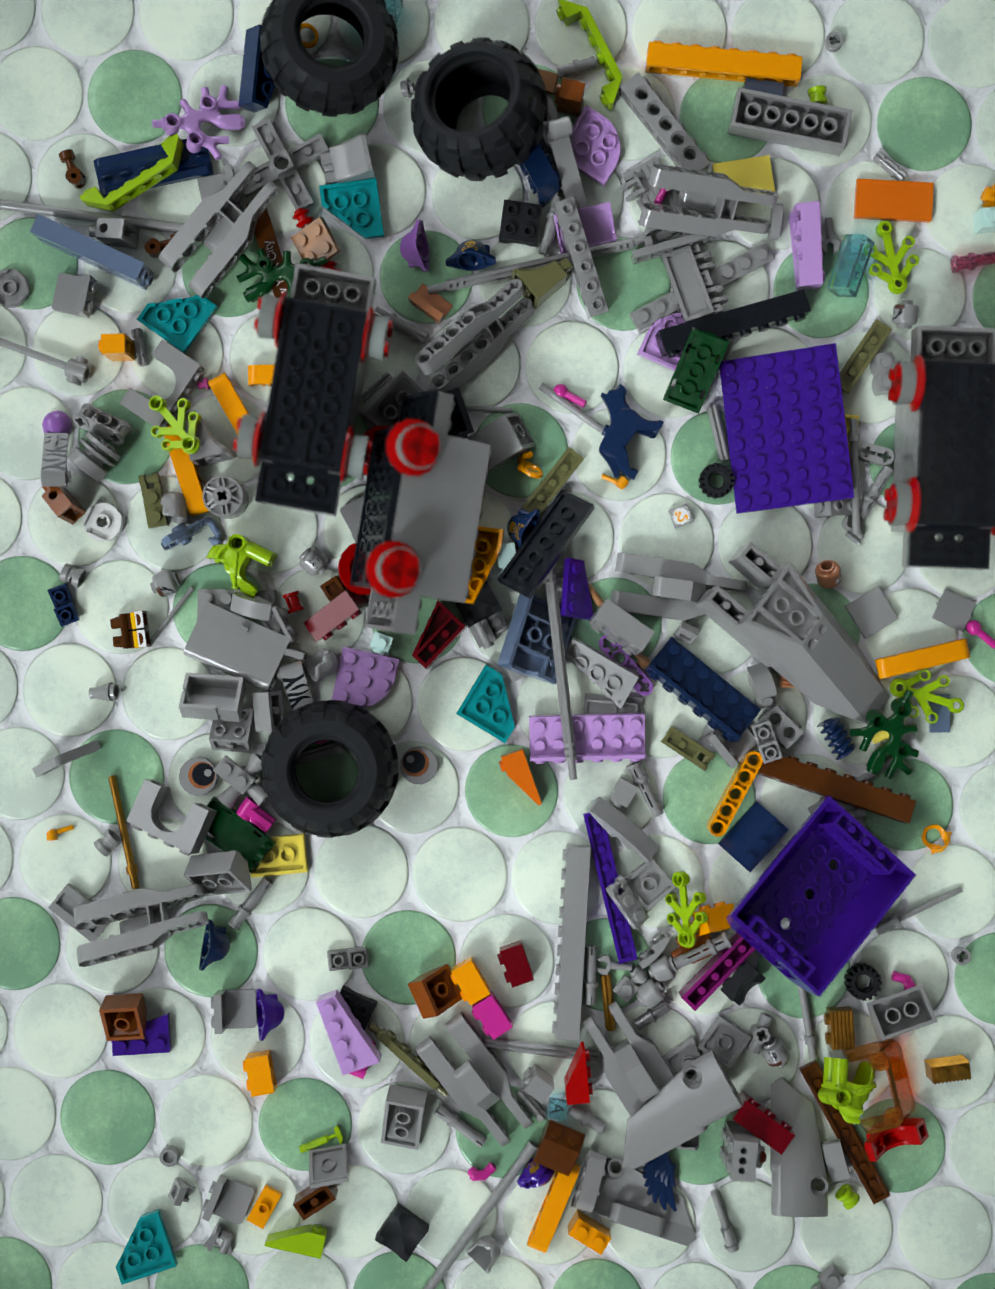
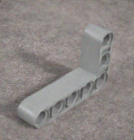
M566 116L550 121L545 125V132L555 168L561 178L559 183L564 199L574 197L577 209L588 207L569 138L573 134L570 119Z

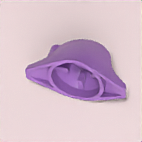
M417 220L413 229L402 238L400 252L402 257L408 261L409 268L419 266L424 272H429L430 253L423 221Z

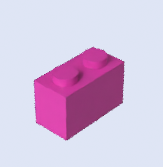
M492 990L490 995L472 1004L473 1010L471 1012L477 1021L480 1019L483 1024V1031L487 1036H491L493 1040L513 1027V1022Z

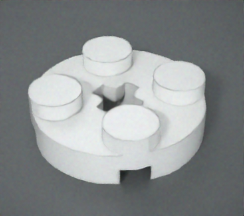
M100 503L87 509L83 518V524L91 538L98 541H112L121 533L124 517L115 506L108 503ZM106 517L108 522L107 526L104 525L103 527H100L101 523L99 522V520L104 519Z

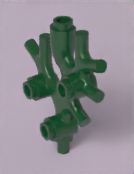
M264 248L257 250L260 257L257 264L252 262L245 254L240 256L239 260L247 267V271L237 275L239 283L256 275L262 276L261 282L246 288V291L243 292L248 303L256 302L259 297L263 298L265 294L268 295L277 280H284L287 283V293L290 298L295 265L291 262V251H283V263L276 267L274 260L267 257ZM323 256L318 259L304 258L299 264L320 267L327 264L328 261Z
M906 689L903 697L896 698L891 702V710L894 713L889 718H886L878 710L872 709L866 714V721L869 723L867 726L850 729L851 736H863L859 749L864 752L867 751L872 738L877 732L886 731L889 734L888 741L876 748L866 764L868 772L877 775L878 772H881L887 756L892 755L893 759L885 774L886 778L892 779L897 769H901L906 775L912 773V769L905 763L904 758L909 755L917 757L919 751L911 748L902 737L906 733L917 732L918 730L916 724H904V718L909 716L912 711L910 706L912 702L910 700L914 693L913 691Z

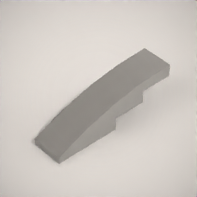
M597 797L588 812L611 837H617L628 850L633 849L644 862H650L659 847L628 817L603 798Z

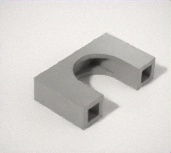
M162 339L152 353V356L169 367L175 375V389L165 399L167 409L174 415V413H178V400L190 396L193 391V385L202 378L204 368ZM132 388L128 389L120 401L121 405L152 426H170L160 412L150 409L149 399Z
M144 779L126 821L132 824V828L148 832L147 835L154 839L160 838L164 841L165 845L179 848V852L184 855L198 854L217 811L202 803H192L183 825L176 831H171L164 826L160 817L161 805L169 787L155 779Z

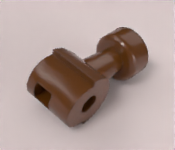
M67 149L60 152L58 156L62 163H66L68 169L65 174L66 179L75 188L80 189L84 187L86 177L74 163L76 157L73 150Z
M176 233L171 234L170 238L172 239ZM150 238L145 243V251L152 258H159L160 253L171 239L158 241L155 238Z

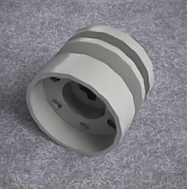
M88 431L85 436L91 442L89 443L84 439L80 440L85 450L74 447L67 457L90 477L101 482L108 474L103 464L106 463L113 467L115 464L109 457L111 456L118 461L121 456L106 440Z
M217 476L206 483L202 499L205 507L211 513L223 519H233L245 512L249 496L245 487L229 476ZM222 493L228 497L226 500L222 499Z

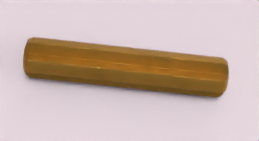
M601 974L605 1028L607 1031L616 1030V1020L608 1008V1005L614 1002L612 978L610 974Z

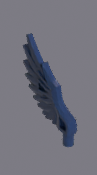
M668 1151L645 1163L643 1178L646 1179L644 1186L648 1187L647 1194L649 1196L652 1194L653 1203H657L659 1197L663 1210H667L668 1202L675 1212L677 1208L673 1187H676L674 1177L676 1165L672 1162Z

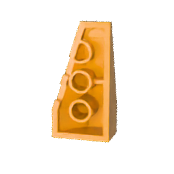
M478 526L479 534L474 546L475 557L471 564L472 576L468 583L469 595L465 603H475L502 549L504 529Z

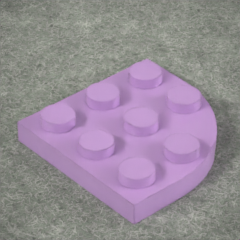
M586 105L572 127L573 134L571 138L573 143L571 145L578 171L600 185L605 186L614 172L620 156L621 148L618 133L606 117Z
M674 313L656 321L645 335L637 355L674 371L682 352L673 358H668V356L662 358L655 335L658 330L685 323L682 313Z
M343 647L332 700L351 703L362 708L379 702L393 687L400 659Z

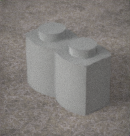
M892 352L878 353L870 362V371L873 375L872 391L875 396L888 395V391L891 388L889 370L895 366V358Z

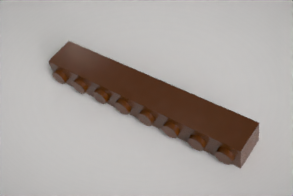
M788 755V758L782 756L783 758L765 764L763 762L757 773L758 775L824 797L830 796L841 803L904 824L910 823L916 801L912 800L908 794L900 793L897 795L892 793L893 790L881 786V789L873 787L874 783L865 780L859 782L855 780L854 776L848 774L841 776L836 774V770L830 768L823 770L817 768L818 765L807 761L805 764L799 762V758Z

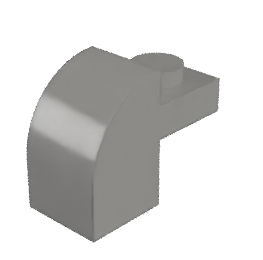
M763 663L746 667L748 681L754 691L756 706L762 709L777 704L775 696L777 691L768 667Z

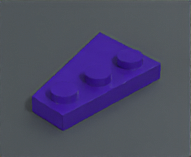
M565 558L561 616L590 620L593 616L585 563L583 560Z
M169 1012L146 1022L145 1039L112 1041L113 1056L171 1052Z

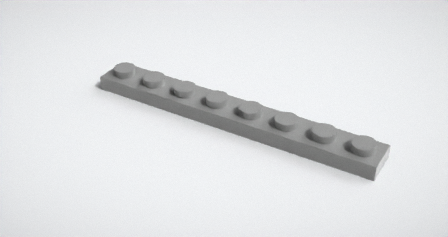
M766 243L710 271L709 274L713 282L711 287L717 285L725 287L772 262L774 258ZM674 291L630 313L629 316L639 332L653 325L659 319L679 311L680 307Z

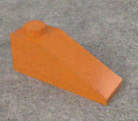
M523 748L502 755V760L499 761L502 772L506 771L507 776L538 806L541 805L542 802Z

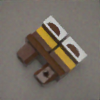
M141 610L119 614V617L110 619L111 628H121L122 636L113 637L114 647H123V649L151 647L149 630L144 629L149 628L147 611Z

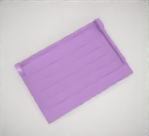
M610 202L577 209L589 247L617 241ZM554 214L560 253H566V246L556 214Z

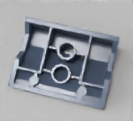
M535 593L531 599L519 594L497 665L556 685L548 604L546 601L536 597ZM561 616L566 654L576 618Z

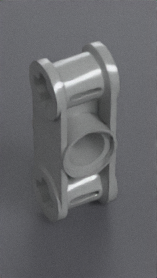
M88 403L83 404L81 411L73 416V422L78 427L111 441L115 445H122L125 441L124 438L133 431L128 422Z

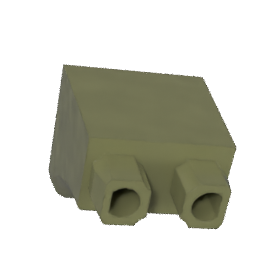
M564 258L559 263L553 261L539 268H515L512 271L511 280L519 279L522 281L526 290L523 296L532 301L536 310L565 285L566 278L570 275V270L573 266Z

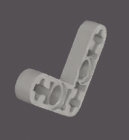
M95 740L55 756L34 767L32 770L37 778L102 748L99 741Z

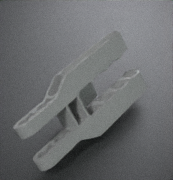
M251 161L246 162L222 191L210 195L201 201L159 255L160 261L172 272H177L204 240V246L212 252V255L209 254L207 256L208 260L200 269L195 271L196 274L188 285L202 299L211 293L253 241L257 219L279 192V187L272 181H269L244 211L234 203L258 171V168Z
M653 164L648 185L665 188L666 191H670V189L679 190L676 203L683 207L643 203L639 224L647 228L712 237L733 230L767 234L770 226L769 221L761 218L735 215L738 201L774 206L776 205L778 194L770 190L740 186L723 173Z
M511 280L488 301L469 307L416 355L415 361L424 375L433 374L440 367L442 368L444 363L453 355H457L483 332L432 378L431 386L434 390L445 392L457 387L460 389L501 352L510 335L533 315L535 307L532 301L524 298L498 319L499 316L525 294L526 290L521 280Z
M618 552L615 572L655 578L652 596L612 590L611 602L628 613L684 621L705 614L695 605L705 593L706 586L715 587L718 585L720 588L746 591L747 581L711 576L694 563Z
M194 884L167 892L144 888L75 907L73 913L75 929L86 930L123 920L119 923L120 935L114 936L112 934L108 938L97 941L90 940V943L79 945L77 947L78 965L80 967L93 966L156 949L176 933L207 925L209 923L207 912L199 911L169 919L167 910L168 907L203 898L205 896L204 886L202 884Z
M615 1001L608 1005V1008L627 1037L626 1040L612 1048L592 1016L584 1020L583 1023L602 1052L604 1072L607 1080L629 1115L632 1116L645 1104V1101L660 1093L659 1090L674 1075L663 1060V1056L654 1042L634 1030Z
M460 1012L445 1025L471 1060H467L455 1069L454 1063L449 1061L443 1053L442 1047H438L431 1036L415 1047L416 1052L462 1111L481 1119L501 1146H505L511 1141V1138L489 1108L502 1099L525 1129L534 1123L533 1119L511 1091L507 1069L494 1052L486 1048L484 1039L467 1017Z

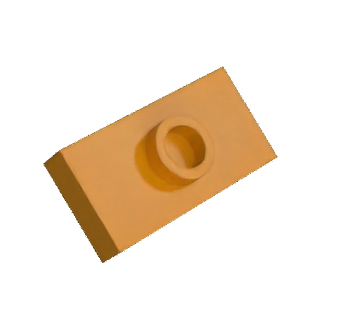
M265 1184L246 1220L263 1229L282 1193Z

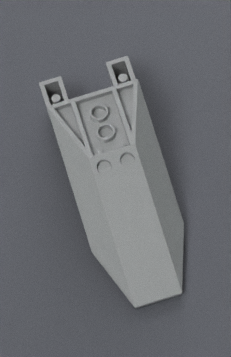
M752 542L738 548L728 563L757 588L762 589L770 586L756 606L748 611L718 585L707 590L695 606L765 666L772 667L814 704L868 725L869 723L866 721L867 712L872 709L879 711L889 695L858 645L791 563L780 567Z

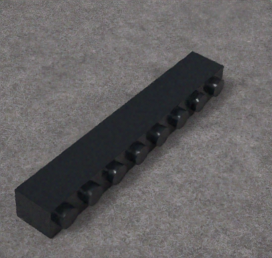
M802 289L658 330L655 337L662 358L666 356L673 358L680 355V352H683L692 327L715 333L720 338L732 341L736 336H741V338L747 337L754 331L764 332L775 325L782 327L792 320L800 322L806 319L811 309L805 290ZM688 343L686 351L690 350L692 343Z

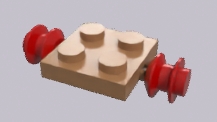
M303 207L297 209L292 219L298 220L297 228L303 229L292 236L291 239L301 258L318 259L325 256L328 263L322 265L321 268L341 271V269L335 268L337 265L336 261H330L341 250L325 219L319 217L314 220L312 216H308L309 209H304Z

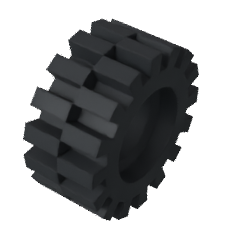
M723 463L710 464L699 475V488L709 498H722L731 492L735 484L733 482L735 476H732L733 471H730L729 466H724ZM717 473L723 477L724 483L720 488L711 486L709 479L712 474Z
M856 963L857 966H850L852 969H847L846 972L848 974L844 975L846 989L859 1000L866 1001V998L871 1000L873 995L876 997L878 995L876 992L881 991L879 986L882 985L880 980L882 978L878 972L866 963ZM860 975H867L869 977L870 983L868 987L863 989L857 987L856 980Z

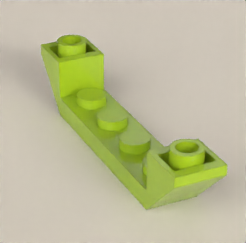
M559 0L556 10L559 20H563L566 26L577 20L579 21L582 31H586L588 35L587 40L590 47H594L597 53L598 63L603 65L606 70L604 73L607 81L610 83L602 86L599 97L603 106H607L610 111L613 109L621 85L622 74L588 7L566 0Z
M177 133L168 136L161 143V146L168 155L167 158L159 160L152 168L143 170L135 179L126 181L124 186L118 190L111 191L107 197H104L98 188L94 186L93 188L86 189L79 196L80 199L88 207L111 212L116 211L178 171L184 143Z

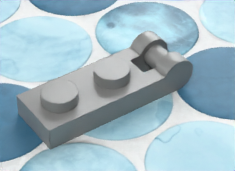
M618 875L615 882L610 884L606 891L630 926L637 930L649 918V915L628 887L626 879Z

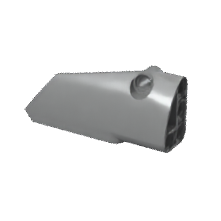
M713 1050L699 1056L696 1060H685L681 1065V1070L659 1090L660 1093L650 1098L627 1119L623 1165L636 1169L698 1136L707 1129L709 1124L742 1107L736 1088ZM688 1070H695V1072L691 1074L687 1073Z
M780 1077L771 1084V1111L777 1115L776 1117L780 1121L784 1120L793 1127L792 1130L795 1137L782 1155L770 1147V1169L772 1172L771 1214L785 1217L828 1216V1182L814 1105ZM817 1179L824 1181V1187L820 1190L814 1188V1182Z
M589 1150L575 1187L571 1207L688 1246L697 1239L682 1196L673 1192L677 1211L674 1212L668 1202L667 1210H663L659 1197L657 1203H653L652 1194L650 1196L647 1194L648 1187L644 1186L646 1179L643 1178L642 1173L624 1166L623 1161ZM613 1162L619 1165L617 1173L611 1171V1164Z

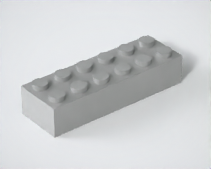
M738 87L734 97L727 134L840 156L845 149L852 110Z

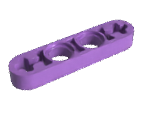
M602 636L598 642L601 651L613 660L616 653H623L625 660L621 665L626 668H636L637 674L643 676L640 679L642 683L649 684L647 687L648 691L646 692L644 690L640 691L641 685L637 682L634 686L636 692L643 696L651 694L653 684L644 672L622 650L618 643H610L613 649L616 646L619 648L613 651L610 656L608 652L611 650L608 647L603 648L602 646L604 644L603 639H606L607 636Z

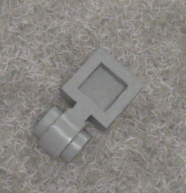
M634 966L629 973L631 978L624 974L612 988L613 991L625 1002H628L635 995L639 987L635 983L643 984L647 980V971L642 969L641 966Z

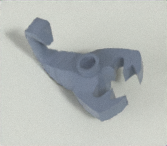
M205 517L188 526L185 522L175 526L171 530L172 533L165 536L160 544L165 551L172 549L180 543L185 546L192 542V537L208 524L215 535L214 538L209 537L208 540L214 546L222 543V532L214 519Z

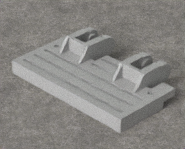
M656 156L622 174L627 183L620 187L621 192L637 186L638 190L629 194L625 199L628 203L642 196L643 198L636 201L641 211L643 203H654L661 190L659 187L648 185L652 165L660 164ZM673 189L668 191L661 203L662 205L683 207L676 203L678 196ZM647 228L643 232L645 236H648L660 230V232L654 235L658 243L679 233L654 228Z
M698 244L687 245L661 255L685 323L723 312L721 305L728 301L727 295L710 300L709 297L720 294L725 289L723 285L711 287L713 282L709 271L716 268L715 262L697 265L712 258V254L709 251L700 253L701 250Z

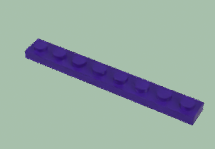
M589 812L583 813L618 962L620 964L637 960L630 925L606 891V888L613 884L618 876L608 833Z

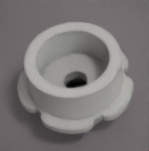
M409 78L400 82L403 97L411 98L413 93H415L414 82L410 81Z

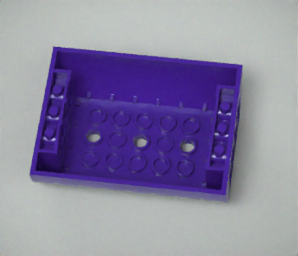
M826 796L729 913L727 921L731 928L785 977L802 989L820 997L916 874L834 799ZM831 859H834L837 863L835 870L829 868V861ZM808 888L813 891L811 899L805 897V891ZM784 918L789 920V927L787 929H783L781 926V921Z

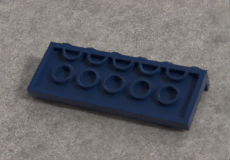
M673 637L667 641L645 669L651 679L662 683V687L667 692H673L678 697L677 699L680 703L690 706L696 716L706 719L708 721L707 724L712 729H718L723 733V738L729 742L735 743L739 741L741 735L761 711L759 707Z

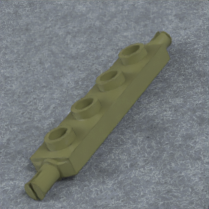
M373 1022L370 1023L367 1028L376 1035L380 1042L431 1088L437 1090L442 1096H447L448 1092L425 1065L420 1056H415L411 1053V1048L404 1042L401 1044L396 1039L395 1033L391 1030L380 1029Z

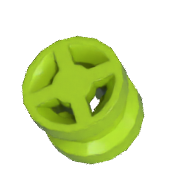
M814 86L807 90L810 102L828 104L826 86Z
M849 1184L842 1185L835 1193V1198L838 1201H842L844 1208L847 1210L852 1209L860 1200L858 1193L853 1192Z

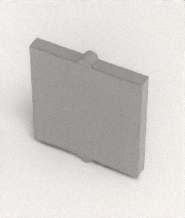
M944 589L939 602L936 603L937 607L932 618L963 632L968 620L972 618L971 613L976 603Z

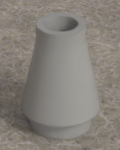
M112 682L89 689L90 699L114 701L119 698L120 694L118 685Z

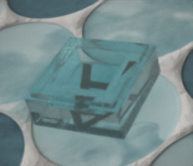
M549 1097L546 1118L565 1121L568 1109L567 1101Z

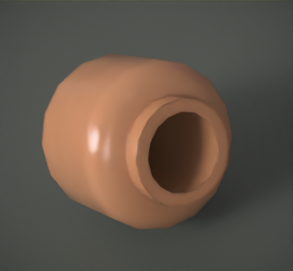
M825 560L816 566L815 575L817 583L821 587L830 589L841 583L842 574L837 562Z

